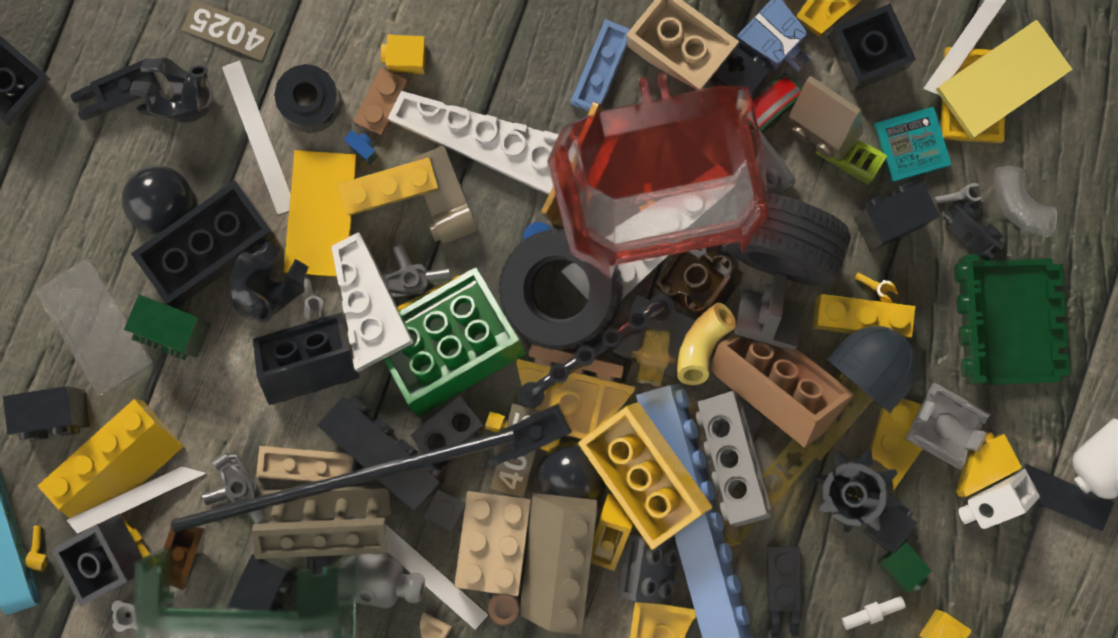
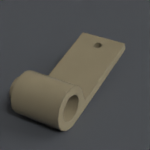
M444 145L410 158V162L429 157L439 190L423 195L434 223L428 225L435 242L441 240L443 245L478 232Z

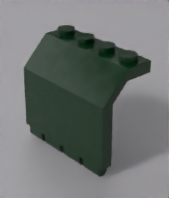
M965 255L958 259V264H955L954 268L955 281L960 283V295L956 299V308L958 314H962V327H959L958 339L960 346H964V358L961 359L960 370L962 377L966 378V385L1061 382V376H1071L1070 354H1059V349L1069 348L1068 323H1057V318L1067 317L1066 293L1055 292L1054 287L1065 286L1064 265L1053 264L1052 258L983 261L979 260V255Z

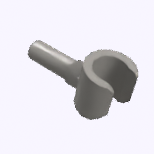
M971 183L963 187L959 192L935 197L936 204L962 201L965 204L967 202L972 204L982 198V196L973 198L969 194V190L979 187V184Z
M305 275L304 289L306 300L304 304V317L310 320V310H317L321 318L323 314V300L315 296L309 275Z

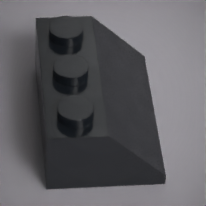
M342 312L253 339L257 379L269 406L360 378L359 372L354 369L352 345L349 343L348 328Z

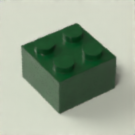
M138 294L124 330L133 333L131 340L155 349L161 344L163 345L161 352L186 361L188 355L195 358L198 357L211 323Z

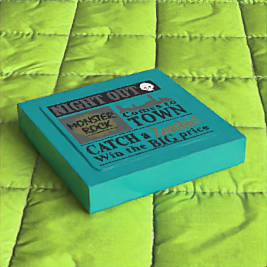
M934 107L873 124L880 150L887 155L884 163L890 183L944 169L952 165Z

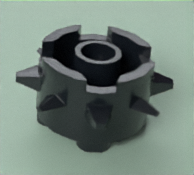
M867 449L862 456L847 458L839 451L835 452L836 468L829 475H816V480L823 485V499L825 501L819 507L820 511L832 512V516L835 519L844 523V531L849 532L853 526H861L865 523H868L877 531L882 529L881 514L887 507H900L901 502L892 496V479L898 474L896 469H888L880 462L872 458V450ZM855 485L859 486L864 492L861 496L857 495V489L854 488Z

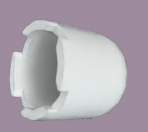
M1113 418L1079 447L1073 455V469L1078 475L1074 481L1086 494L1092 491L1098 497L1113 499L1118 496L1117 419Z

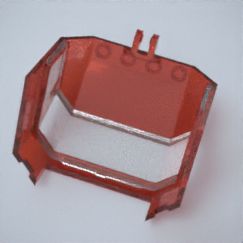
M665 73L658 74L657 82L662 98L651 100L649 81L646 77L638 79L643 102L599 111L562 127L548 156L547 164L571 255L579 260H585L600 269L599 272L610 279L615 265L737 241H740L742 253L756 230L761 227L768 217L769 200L763 145L749 86H715L670 96L667 76Z

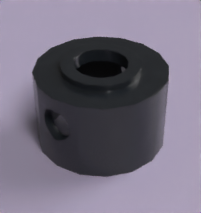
M309 64L293 66L283 73L276 84L274 93L276 107L287 123L296 130L306 133L320 132L331 126L338 117L341 108L339 90L330 75L320 67ZM304 83L315 86L318 93L315 102L308 106L299 105L294 100L295 89Z

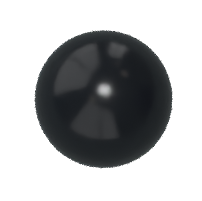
M151 165L139 169L127 180L122 191V207L127 219L133 226L145 233L157 235L192 210L193 194L189 183L178 171L167 166Z
M579 441L559 443V445L545 453L538 466L537 482L541 494L598 501L602 497L607 484L579 446Z

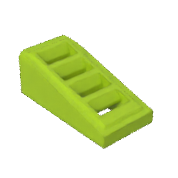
M857 140L846 157L841 161L833 156L827 158L818 150L815 152L867 185L873 180L887 157L886 154L860 140ZM856 151L861 153V156L854 165L850 161ZM867 158L873 160L867 170L861 168Z

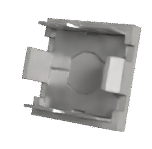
M933 383L904 439L953 467L962 469L967 460L968 452L970 450L979 452L987 434L984 431H980V429L986 423L990 413L939 384Z

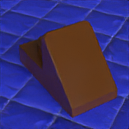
M198 526L173 532L171 527L153 580L184 590L187 587L196 558L203 553L205 528Z

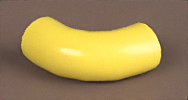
M716 303L694 322L685 335L679 350L677 376L680 382L686 385H699L708 379L709 359L713 349L726 334L736 327L732 312L724 304Z

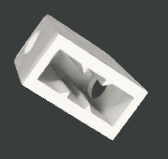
M1022 469L977 491L968 500V505L959 508V515L965 525L968 526L978 521L980 527L986 529L1026 513L1039 499L1040 495L1027 471Z

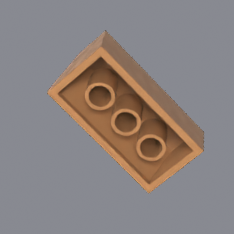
M736 334L718 344L709 369L711 373L804 448L827 430L854 395L852 391L798 349L790 350Z

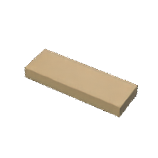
M259 446L256 477L316 482L353 472L354 458L348 453Z

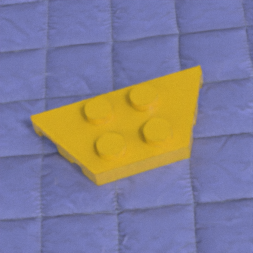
M517 359L516 363L522 386L528 382L539 381L549 374L551 368ZM572 373L568 376L565 383L561 385L555 384L545 391L542 404L531 409L542 411L559 403L572 430L566 436L584 439L618 412L633 394L635 387Z

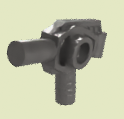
M404 244L392 249L401 270L389 275H382L392 298L423 294L425 289L429 287L428 283L451 280L449 268L427 271L422 264L412 265Z
M225 452L212 461L221 474L224 487L202 494L206 506L225 499H229L233 504L256 497L258 486L237 454L228 455ZM262 510L248 513L254 524H258L266 518Z

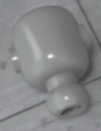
M356 554L349 562L344 582L345 595L349 600L358 604L384 609L394 606L398 597L404 598L409 603H418L421 601L425 590V577L420 573L403 574L401 563L397 559L388 557L385 554Z

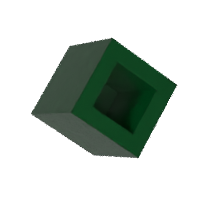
M902 542L894 553L887 552L877 561L898 587L905 592H910L911 590L917 592L929 581L927 576L932 572L907 542Z

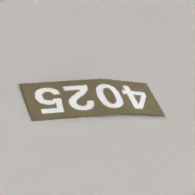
M193 0L181 31L233 49L260 61L263 60L274 33L272 29Z
M512 403L506 428L540 411ZM507 444L501 445L499 454L509 451ZM536 450L515 460L512 458L497 465L490 489L523 498Z

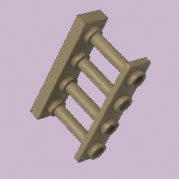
M385 485L344 487L263 509L266 517L265 520L269 521V523L253 524L252 528L255 559L387 553L385 518L378 517L391 514L390 490ZM282 490L263 491L262 496ZM348 517H365V519L346 520ZM333 518V520L314 521V519ZM284 520H301V522L282 523Z

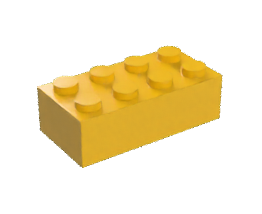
M639 402L624 407L578 442L652 550L713 508Z

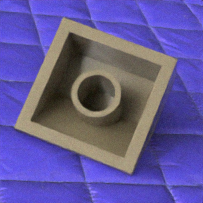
M809 76L789 115L791 131L798 139L804 142L808 139L817 145L816 149L827 158L833 156L841 161L863 134L861 109L812 76Z

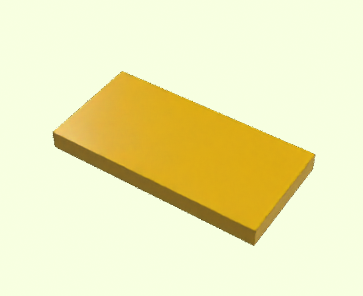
M294 150L283 271L285 274L288 273L294 260L297 259L309 266L306 275L337 278L331 246L351 236L352 215L346 214L338 184L356 179V154Z

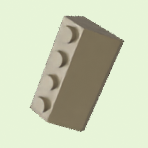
M533 493L519 615L548 631L582 635L597 500Z

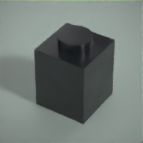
M901 504L900 507H887L881 514L882 529L877 531L868 524L863 533L885 551L894 553L917 523L910 518L913 513Z

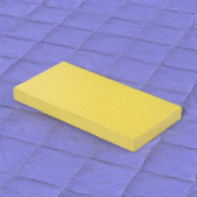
M1035 20L937 87L936 91L970 139H973L1073 69L1038 20Z

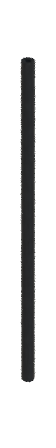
M514 429L177 518L171 520V527L173 532H179L517 441Z

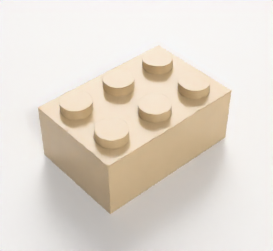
M467 491L454 588L518 596L531 499Z

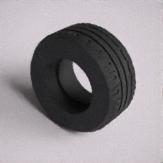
M760 192L747 193L735 202L723 237L726 251L746 265L771 275H775V273L787 276V280L810 285H828L839 277L851 241L847 225L832 214L789 197Z
M567 229L541 231L524 239V242L521 241L504 262L505 266L502 267V273L499 277L501 279L498 291L500 293L501 309L504 310L503 314L506 316L507 322L511 324V327L516 330L515 332L521 335L523 339L528 340L529 343H534L535 346L550 350H566L580 347L600 337L617 317L616 314L619 312V307L622 303L621 297H623L621 272L618 270L619 266L611 252L593 237ZM559 259L569 260L580 266L589 282V297L585 307L577 315L568 319H556L546 315L539 308L534 295V283L540 269L545 264Z

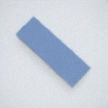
M607 19L604 20L570 105L587 112L590 111L594 102L603 106L628 46L626 34L630 31L629 28Z

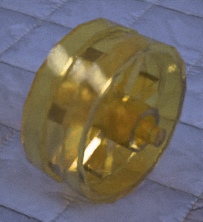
M646 327L642 347H638V351H631V357H635L636 362L639 363L636 383L643 385L647 383L655 387H661L665 368H668V364H675L676 359L670 357V352H668L670 331H655L653 328Z

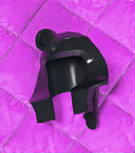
M168 58L145 59L141 66V71L162 73L172 86L174 93L172 99L168 101L163 98L157 85L152 82L134 81L129 89L130 95L141 96L146 99V104L143 103L136 107L139 114L171 119L181 123H191L205 117L212 107L214 98L212 86L207 79L209 76L207 67L196 65L187 72Z
M265 242L262 249L255 254L242 252L235 262L230 282V301L234 309L247 319L267 322L272 315L304 292V280L309 266L295 259L285 277V281L276 283L272 282L269 278L270 268L280 251L274 242Z

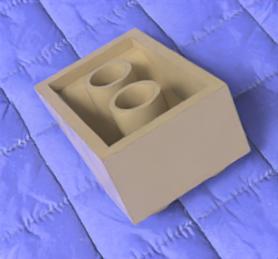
M654 0L626 34L627 45L631 50L651 65L698 91L703 89L739 44L738 40L683 0Z

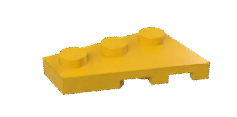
M902 399L891 413L882 407L870 446L874 460L880 462L888 469H896L898 474L892 479L893 491L923 450L904 439L922 405L906 399Z

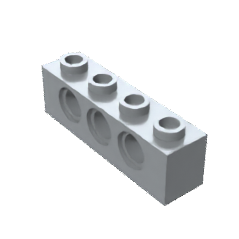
M731 391L697 402L699 411L696 412V418L700 429H704L707 441L704 442V448L708 459L713 460L715 472H712V478L716 489L721 490L724 502L720 503V508L724 520L729 521L730 525L739 527L774 517L741 396ZM724 422H729L730 432L725 437H719V426ZM732 452H737L739 457L738 463L734 467L728 468L726 465L727 456ZM744 482L747 486V492L744 497L737 499L734 495V489L737 484Z

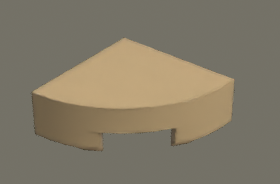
M423 612L420 620L421 637L446 638L452 626Z

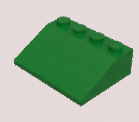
M475 267L399 311L414 343L383 360L406 402L415 415L419 417L523 357L526 353Z

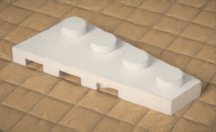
M358 232L331 247L338 284L341 287L343 297V311L347 318L349 329L347 332L349 343L352 345L354 369L360 372L414 342L363 235Z

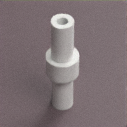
M901 596L881 604L874 602L864 606V610L842 618V622L846 630L867 622L874 624L884 620L883 616L904 609L906 606Z

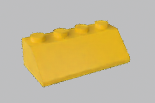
M133 399L45 478L38 487L58 510L67 517L72 518L143 485L180 452L184 446L144 401Z

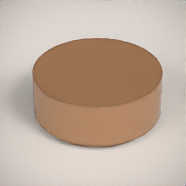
M498 593L491 598L488 604L490 618L500 625H507L515 621L520 611L519 602L514 595Z

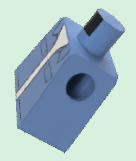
M771 0L736 37V40L742 46L741 50L750 56L755 55L759 57L768 68L774 71L786 60L799 72L811 59L798 47L805 39L807 32L783 0Z

